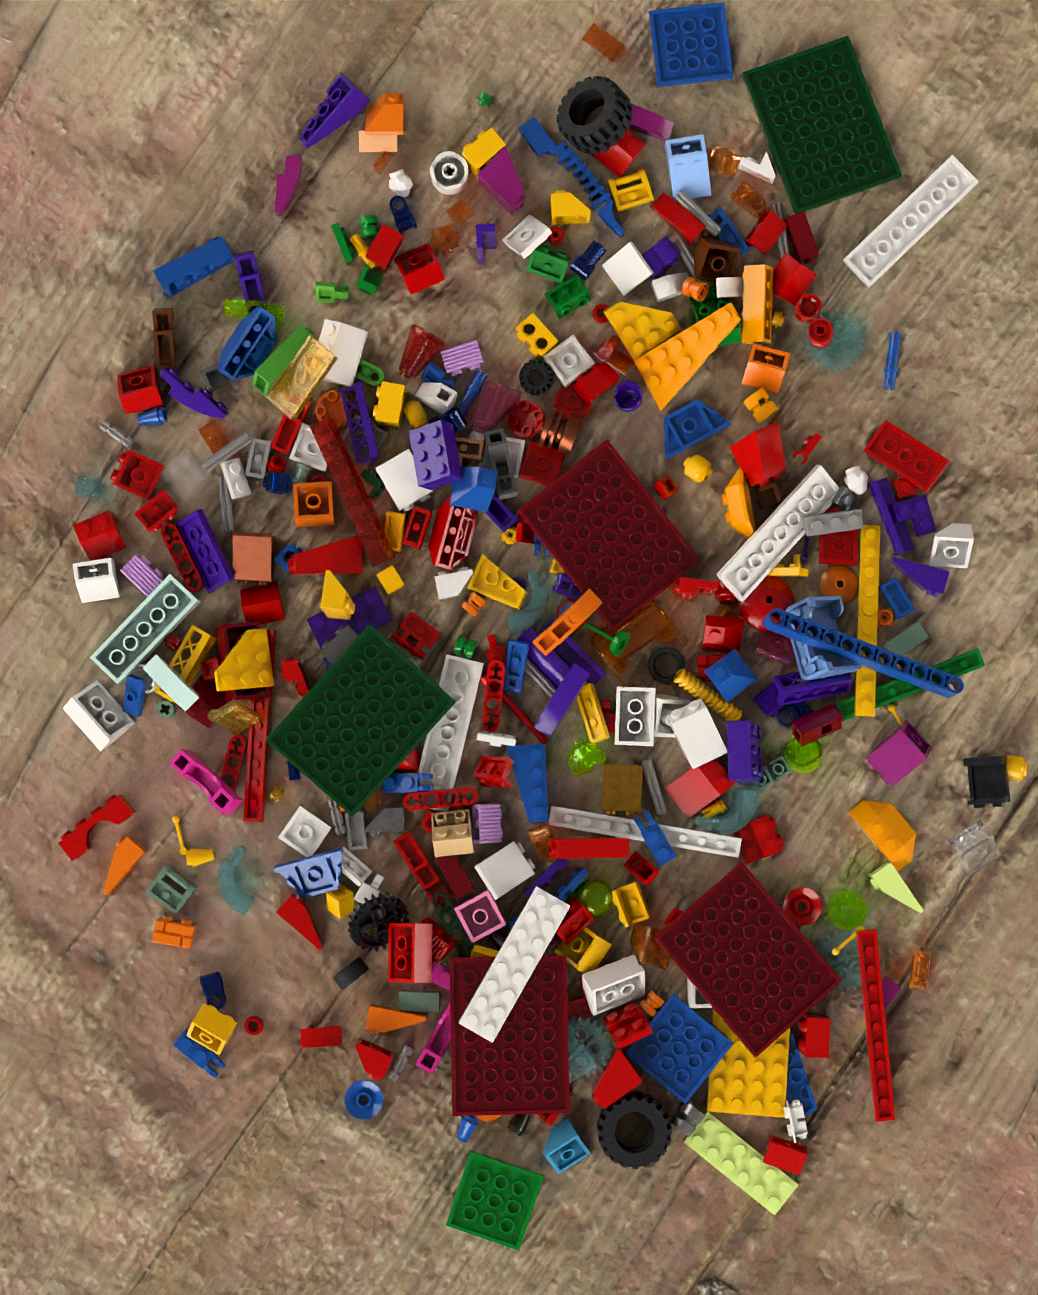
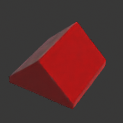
M785 253L773 270V292L795 306L817 274L788 253Z
M278 582L269 583L268 586H255L240 590L241 607L246 622L259 621V625L286 619Z

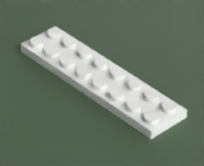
M952 155L846 256L843 262L870 288L972 190L979 181Z
M816 465L716 574L738 601L743 602L805 534L804 516L823 514L832 505L833 502L831 500L839 490V487L821 465Z
M446 654L439 687L451 696L456 703L426 736L418 773L433 774V779H420V786H433V791L454 789L484 663ZM448 792L445 795V801L450 803L452 792ZM429 794L426 797V803L428 805L436 804V796ZM419 795L420 799L416 800L412 796L410 804L421 803L420 806L424 807L423 795ZM449 807L432 808V809H433V810H437V811L446 812V811L449 810Z
M535 887L459 1020V1024L493 1043L570 908L569 904L543 889Z

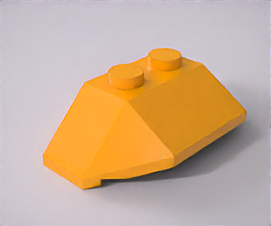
M739 468L724 489L721 497L722 503L727 506L728 511L725 512L726 523H730V528L748 540L755 533L756 526L748 482L743 471Z
M862 800L848 812L888 862L892 863L897 872L912 861L916 832L892 803Z

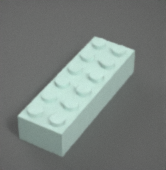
M169 574L94 652L90 659L112 680L122 685L127 680V675L132 674L139 667L138 665L142 664L164 641L165 637H168L201 601L174 575Z

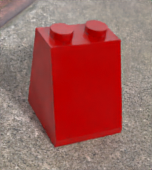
M777 421L754 431L729 447L751 488L758 484L762 487L770 481L777 480L781 477L780 473L786 470L780 427Z
M614 1048L592 1087V1098L598 1107L602 1105L606 1109L643 1082L640 1074L622 1049Z

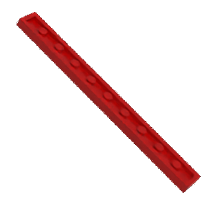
M267 630L272 672L274 674L276 630ZM273 686L269 687L270 697L251 701L243 821L264 822L269 743L265 739L270 735Z
M875 928L856 930L874 1119L876 1122L895 1120L877 930Z

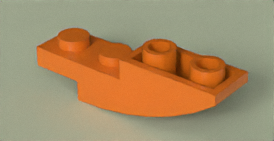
M589 588L560 617L533 640L534 645L546 656L577 629L603 602Z

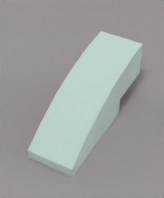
M157 654L143 667L148 675L184 711L199 698V694Z

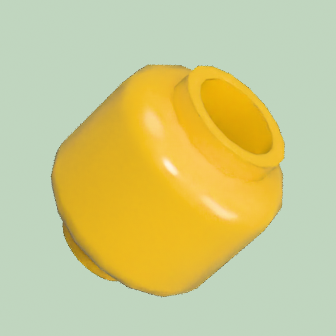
M699 454L693 457L689 456L683 464L685 466L684 474L697 483L707 481L713 472L711 462Z
M1007 755L1008 779L1021 781L1024 777H1027L1028 761H1025L1023 756Z

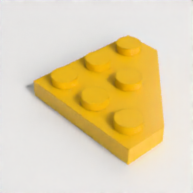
M621 301L603 311L632 360H636L681 330L674 315L667 311Z
M266 628L245 631L238 643L214 672L217 691L274 686Z

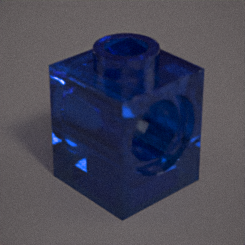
M268 472V475L264 476L263 487L266 488L267 493L290 495L293 476L291 474Z

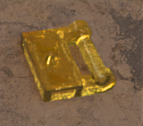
M234 699L218 710L213 709L208 713L210 721L221 724L234 735L260 721L259 714Z

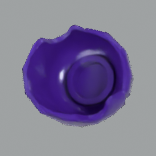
M624 381L616 386L614 401L621 411H636L643 402V393L637 383Z

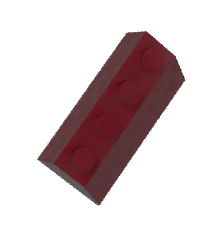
M259 621L224 624L215 629L221 664L245 631L260 629ZM269 687L225 691L226 703H244L270 697Z

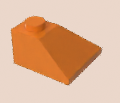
M384 93L367 108L365 135H403L404 93Z

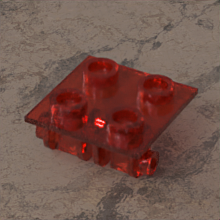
M614 335L607 342L604 340L593 354L599 361L610 365L615 372L625 375L635 363L634 360L617 349L621 340L618 336Z

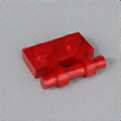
M410 611L399 626L405 632L401 635L395 631L392 638L397 641L399 646H404L411 651V655L423 660L426 653L421 648L425 645L431 649L441 633ZM409 635L419 641L416 646L407 640Z

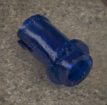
M288 760L285 761V764L288 765L289 781L301 779L300 770Z

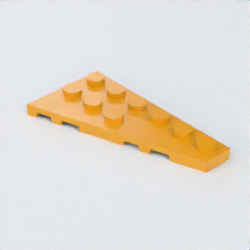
M732 303L725 305L634 360L660 411L666 408L667 404L679 393L678 391L684 384L691 379L709 355L716 350L721 341L740 322L741 319Z

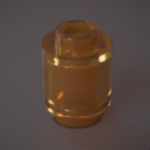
M379 788L363 805L364 809L368 808V812L380 809L379 805H382Z

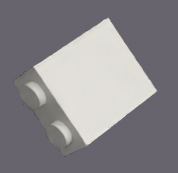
M409 449L375 468L400 512L404 510L406 513L412 510L417 502L421 501V503H424L432 498L430 496L433 494L432 490L418 486L414 459Z
M702 699L692 701L688 705L675 709L666 715L679 746L693 769L728 753Z
M515 841L510 842L475 865V869L495 900L535 874L533 869L536 867L530 858L526 860L523 853L526 851L520 842L517 844Z

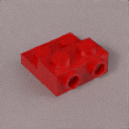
M126 449L125 452H121L118 458V462H120L118 470L114 469L110 476V479L113 480L111 484L149 500L164 465Z
M680 577L678 581L674 582L673 594L680 595V599L691 600L693 597H696L698 590H700V594L711 595L718 590L719 582Z
M292 657L282 660L283 669L280 671L284 681L286 680L292 684L297 682L295 685L296 691L299 696L304 697L311 687L300 660Z
M767 814L731 829L734 837L742 838L740 852L746 865L783 851L781 846L784 845L780 834L776 835L774 828L777 827L773 817L769 818Z
M637 1001L626 1003L623 1008L617 1011H610L602 1018L618 1050L653 1033Z

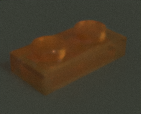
M595 23L592 24L582 39L612 62L624 48L623 43Z
M215 420L198 430L213 454L229 444Z
M914 950L911 960V974L909 976L910 989L926 990L931 958L930 951Z

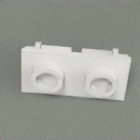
M786 1099L787 1106L783 1107L785 1119L789 1118L790 1124L787 1125L789 1137L793 1136L794 1143H796L795 1137L804 1139L808 1134L805 1119L798 1121L799 1118H804L803 1105L800 1103V1100H794L792 1104H788Z

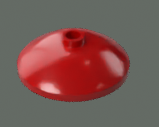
M766 576L743 602L737 600L738 610L744 621L754 629L761 631H770L763 624L764 617L770 611L776 608L786 611L789 606L794 604V596L790 587L777 576ZM766 597H770L772 602L767 603ZM771 616L772 621L777 623V619Z

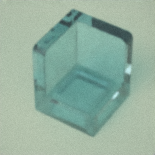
M77 476L75 495L99 499L101 480Z

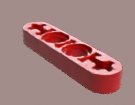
M172 523L164 524L161 528V536L185 586L192 592L200 591L203 588L202 578L178 528ZM168 527L175 530L172 532L175 539L179 537V540H175L170 544L168 541H172L171 537L165 535ZM175 544H181L183 546V551L181 554H175L173 552V547ZM184 561L191 563V569L187 572L181 569V564ZM195 571L196 574L192 576L195 580H199V583H197L198 587H190L192 580L189 576L185 578V575H190Z
M493 658L488 663L482 727L488 732L496 731L500 722L505 663L500 658ZM495 663H499V667H502L498 669V676H494V668L491 667ZM492 681H497L500 684V688L498 690H491L489 684ZM489 700H496L498 702L497 708H489L487 706ZM490 713L493 714V722H495L492 727L485 723L489 721Z
M234 735L230 738L220 779L223 781L227 775H231L234 778L233 785L229 786L234 792H236L247 748V740L242 735ZM238 738H241L240 742L243 743V746L238 748V752H242L241 756L234 753L230 754L231 750L235 751L236 745L233 744V741H237ZM232 756L237 757L239 760V764L235 768L230 767L228 764V760Z
M472 787L410 793L404 797L403 804L406 809L412 811L471 805L477 801L478 792ZM468 790H471L473 794L475 793L472 801H468V798H462L463 803H458L459 794L457 791H462L461 795L467 794ZM448 792L456 795L454 803H447L445 801V795ZM429 794L435 795L437 798L436 804L428 805L426 797ZM419 795H423L424 807H420L421 803L414 804V807L407 804L410 796H413L416 800L420 799Z

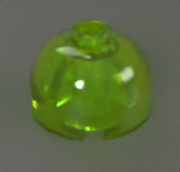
M792 738L785 745L784 755L786 764L795 773L809 774L814 772L820 766L823 759L822 745L816 740L802 747L795 738Z
M576 741L567 754L568 768L571 774L575 773L576 776L587 774L595 770L594 765L599 763L601 766L606 761V755L602 748L591 741Z
M597 878L582 882L575 893V898L586 907L592 917H600L607 913L613 903L612 890L609 885Z

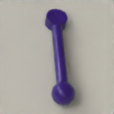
M806 533L803 555L801 556L802 562L808 561L807 548L809 536H806Z

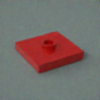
M530 441L518 477L548 486L558 478L566 454L558 452L556 448L552 447L550 449L546 445L542 446L537 442Z
M858 529L819 535L818 564L857 566Z

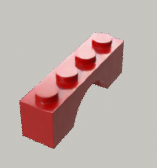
M112 795L106 800L107 804L103 808L97 807L91 812L92 816L88 820L82 819L75 825L77 828L71 832L69 830L60 837L62 840L58 844L71 861H76L91 849L89 836L96 824L102 821H109L116 825H121L136 813L123 795Z

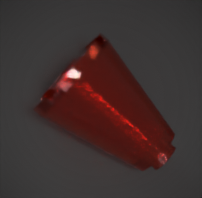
M413 324L410 328L400 362V375L409 380L411 377L416 378L440 352L445 342L431 332L429 333L425 329Z

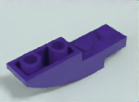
M167 367L159 373L173 387L169 394L188 408L217 418H225L230 414L226 411L227 407L222 402H217L212 398L213 394L208 389L199 388L194 391V387L188 381L184 382L174 368Z

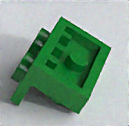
M540 244L533 250L526 270L562 283L571 258L565 252H554L550 250V247Z
M577 274L544 294L559 319L568 316L572 311L591 301L588 289Z

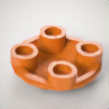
M331 390L323 394L316 403L315 413L317 419L328 428L337 429L345 426L347 419L341 392ZM346 396V400L351 403V400Z

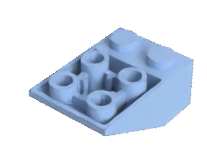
M704 135L666 140L664 148L673 200L677 202L675 197L681 191L685 192L691 199L711 196Z

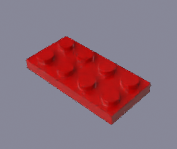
M887 420L882 423L863 450L865 454L926 493L929 492L949 464L947 458Z

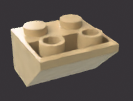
M469 809L431 813L435 857L474 853Z

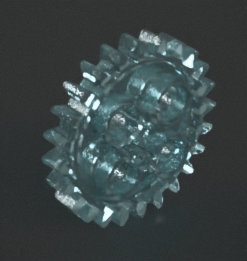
M835 310L832 316L829 311L826 312L825 318L821 314L818 316V318L827 319L832 324L834 340H837L846 333L850 334L848 337L841 339L837 345L832 344L823 351L820 348L814 347L809 339L803 341V343L809 345L804 349V351H810L807 358L813 357L812 364L818 362V369L825 366V372L832 368L833 373L836 372L837 368H839L840 372H843L844 366L849 370L851 368L850 362L856 365L858 362L855 358H862L859 352L865 351V348L861 346L866 343V340L861 339L865 333L859 332L863 326L855 325L858 321L857 319L854 321L850 320L851 314L846 318L844 317V311L838 316ZM834 325H840L843 328V332H835ZM849 341L852 344V349H845L843 342ZM827 351H834L836 358H828Z
M842 929L840 935L835 930L834 937L827 934V941L821 939L823 946H816L820 951L819 954L828 964H835L831 967L834 972L837 969L844 970L843 976L839 977L842 981L837 985L839 992H841L843 987H845L847 993L849 992V987H852L854 991L857 990L856 985L859 984L861 987L860 970L855 971L852 969L855 963H859V958H854L858 955L857 936L840 950L835 959L828 957V953L833 948H837L853 934L851 929L848 934ZM848 945H855L857 947L855 952H847L846 948ZM843 957L847 958L848 964L844 965V963L842 962Z
M582 1015L579 1021L576 1020L575 1016L572 1017L571 1023L568 1020V1043L573 1047V1050L569 1052V1057L577 1050L579 1045H582L591 1035L594 1036L585 1046L584 1050H581L572 1060H569V1072L572 1073L573 1079L576 1074H579L580 1080L583 1079L584 1074L590 1079L591 1072L597 1076V1069L604 1070L602 1063L605 1065L609 1064L606 1057H612V1054L607 1052L613 1049V1046L608 1045L612 1038H606L609 1031L603 1032L604 1025L602 1024L598 1027L597 1019L591 1023L590 1016L586 1021H584ZM583 1029L586 1032V1037L579 1038L576 1031ZM597 1043L600 1046V1051L593 1052L590 1049V1044ZM584 1057L587 1063L584 1066H580L576 1059Z

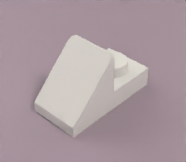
M767 152L760 165L751 157H742L738 169L770 184L773 183L775 173Z

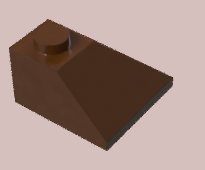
M699 235L694 250V278L716 282V278L733 277L741 248L717 238Z

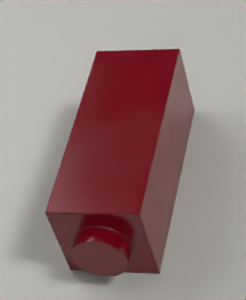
M805 211L786 217V228L797 260L805 265L816 262L815 259L819 256V252Z
M829 704L793 721L792 735L803 747L842 729L843 715L833 704Z
M457 855L435 858L457 899L475 890Z

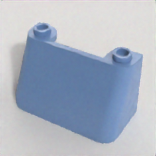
M841 596L808 597L789 606L786 612L839 631L835 619L842 615L844 606ZM789 623L790 627L795 630V626ZM807 630L808 634L813 637V633ZM825 637V640L828 643H831L830 639L828 637ZM791 639L799 673L804 680H814L861 669L857 663Z

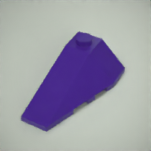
M342 73L326 92L328 97L324 103L318 105V114L310 119L299 138L307 148L356 117L367 107L370 101Z

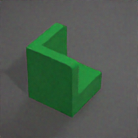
M365 265L356 285L357 289L375 297L384 277L382 274L370 270L369 266Z

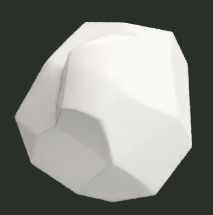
M404 169L389 173L391 178L389 179V188L398 197H407L413 186L412 179L404 172Z
M860 466L846 470L847 476L844 481L847 487L858 495L864 494L867 490V474L861 471Z

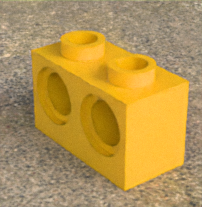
M534 313L516 327V337L522 343L526 342L530 346L528 350L534 357L539 356L542 359L545 354L558 345V340ZM532 326L535 331L533 334H526L524 328ZM540 340L547 342V346L543 349L536 345Z

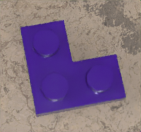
M926 495L889 505L894 523L912 520L916 537L937 532Z

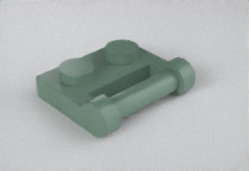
M165 864L145 892L174 914H178L197 886L194 883L190 884L171 870V866ZM167 875L187 891L184 895L163 880L164 876Z

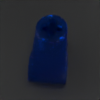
M398 195L392 197L389 205L398 232L403 234L408 229L418 228L406 200ZM396 202L403 203V208L396 210L393 208V205Z
M806 701L793 703L777 714L776 721L781 727H790L793 721L814 712V710L810 709ZM784 713H787L791 718L788 724L782 721Z
M216 971L200 976V983L207 1004L214 1006L217 1010L223 1008L226 1005L227 997L220 972ZM215 996L221 998L219 1006L217 1003H213Z

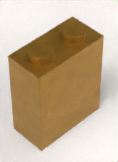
M604 763L601 810H605V814H617V811H624V815L636 816V812H640L643 766Z

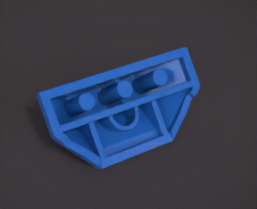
M261 306L244 317L221 351L218 371L232 381L254 375L255 370L265 361L276 344L275 317Z

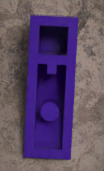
M897 557L890 558L892 565L921 590L927 591L926 595L938 597V595L944 594L949 571Z

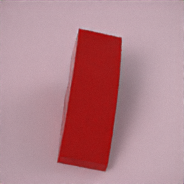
M298 393L293 394L270 448L286 455L289 454L296 441L300 427L305 422L313 400Z

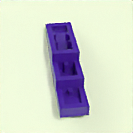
M575 662L540 715L534 728L550 738L572 703L578 697L592 672L578 662Z

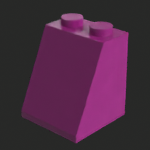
M503 147L478 173V183L512 215L514 211L519 212L525 205L523 203L525 200L524 189L508 150Z
M905 720L873 749L866 759L870 767L874 770L877 769L881 774L883 781L893 787L928 758L932 747Z

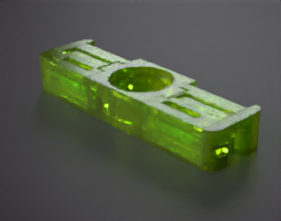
M225 299V317L243 319L250 313L249 307L255 305L257 307L261 306L272 314L276 322L281 323L283 321L284 304L280 306L264 304V301L245 299L244 302Z

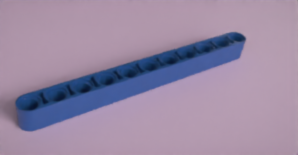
M773 609L763 619L765 628L946 698L954 697L964 688L963 681L959 677L784 610ZM771 616L777 619V623L772 621ZM789 623L795 626V630L790 627ZM807 630L813 633V637L808 634ZM825 637H828L831 643H828L825 640ZM843 643L848 646L849 650L843 647ZM861 650L866 653V657L861 654ZM879 657L883 659L884 664L879 661ZM896 664L901 666L902 671L897 668ZM914 670L919 673V677L915 675ZM932 677L936 679L937 684L932 681ZM950 684L953 685L954 691L950 688Z

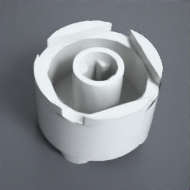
M447 151L437 155L431 164V180L434 187L440 193L453 195L466 188L469 180V170L467 162L463 157L455 152ZM451 170L452 175L448 176L447 171Z

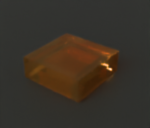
M385 151L382 152L373 164L374 171L379 175L391 160L390 154Z

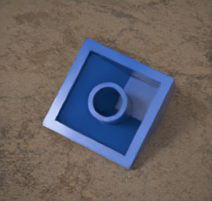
M461 467L463 479L452 482L450 505L487 512L495 491L498 470L483 467Z
M736 649L704 671L726 703L758 680Z

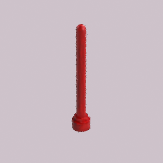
M487 674L479 681L483 686L486 685ZM492 681L489 684V687L492 690H498L500 688V686L495 681ZM503 691L502 701L542 744H546L548 738L534 728L535 724Z

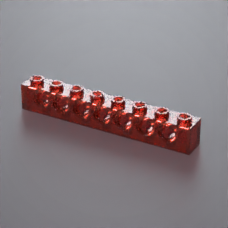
M325 418L311 425L310 429L372 567L396 558L334 418Z

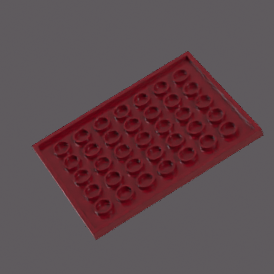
M608 439L517 510L580 593L583 595L590 588L603 603L595 612L611 632L701 561Z
M739 862L654 937L754 1058L760 1055L842 981L743 862Z
M542 955L493 1043L458 1022L495 957L449 958L452 1116L570 1113L567 955Z

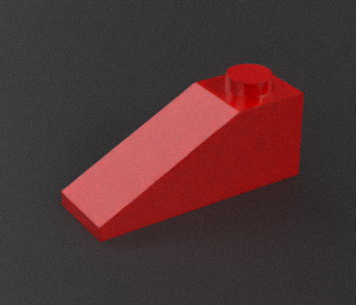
M662 193L650 205L690 245L705 231L706 227L692 213L665 193Z
M292 894L276 913L318 950H321L324 945L308 906L304 904L306 900L299 894L296 896Z

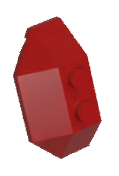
M451 494L438 508L428 544L432 564L447 570H452L454 566L468 556L477 523L475 510L450 505Z

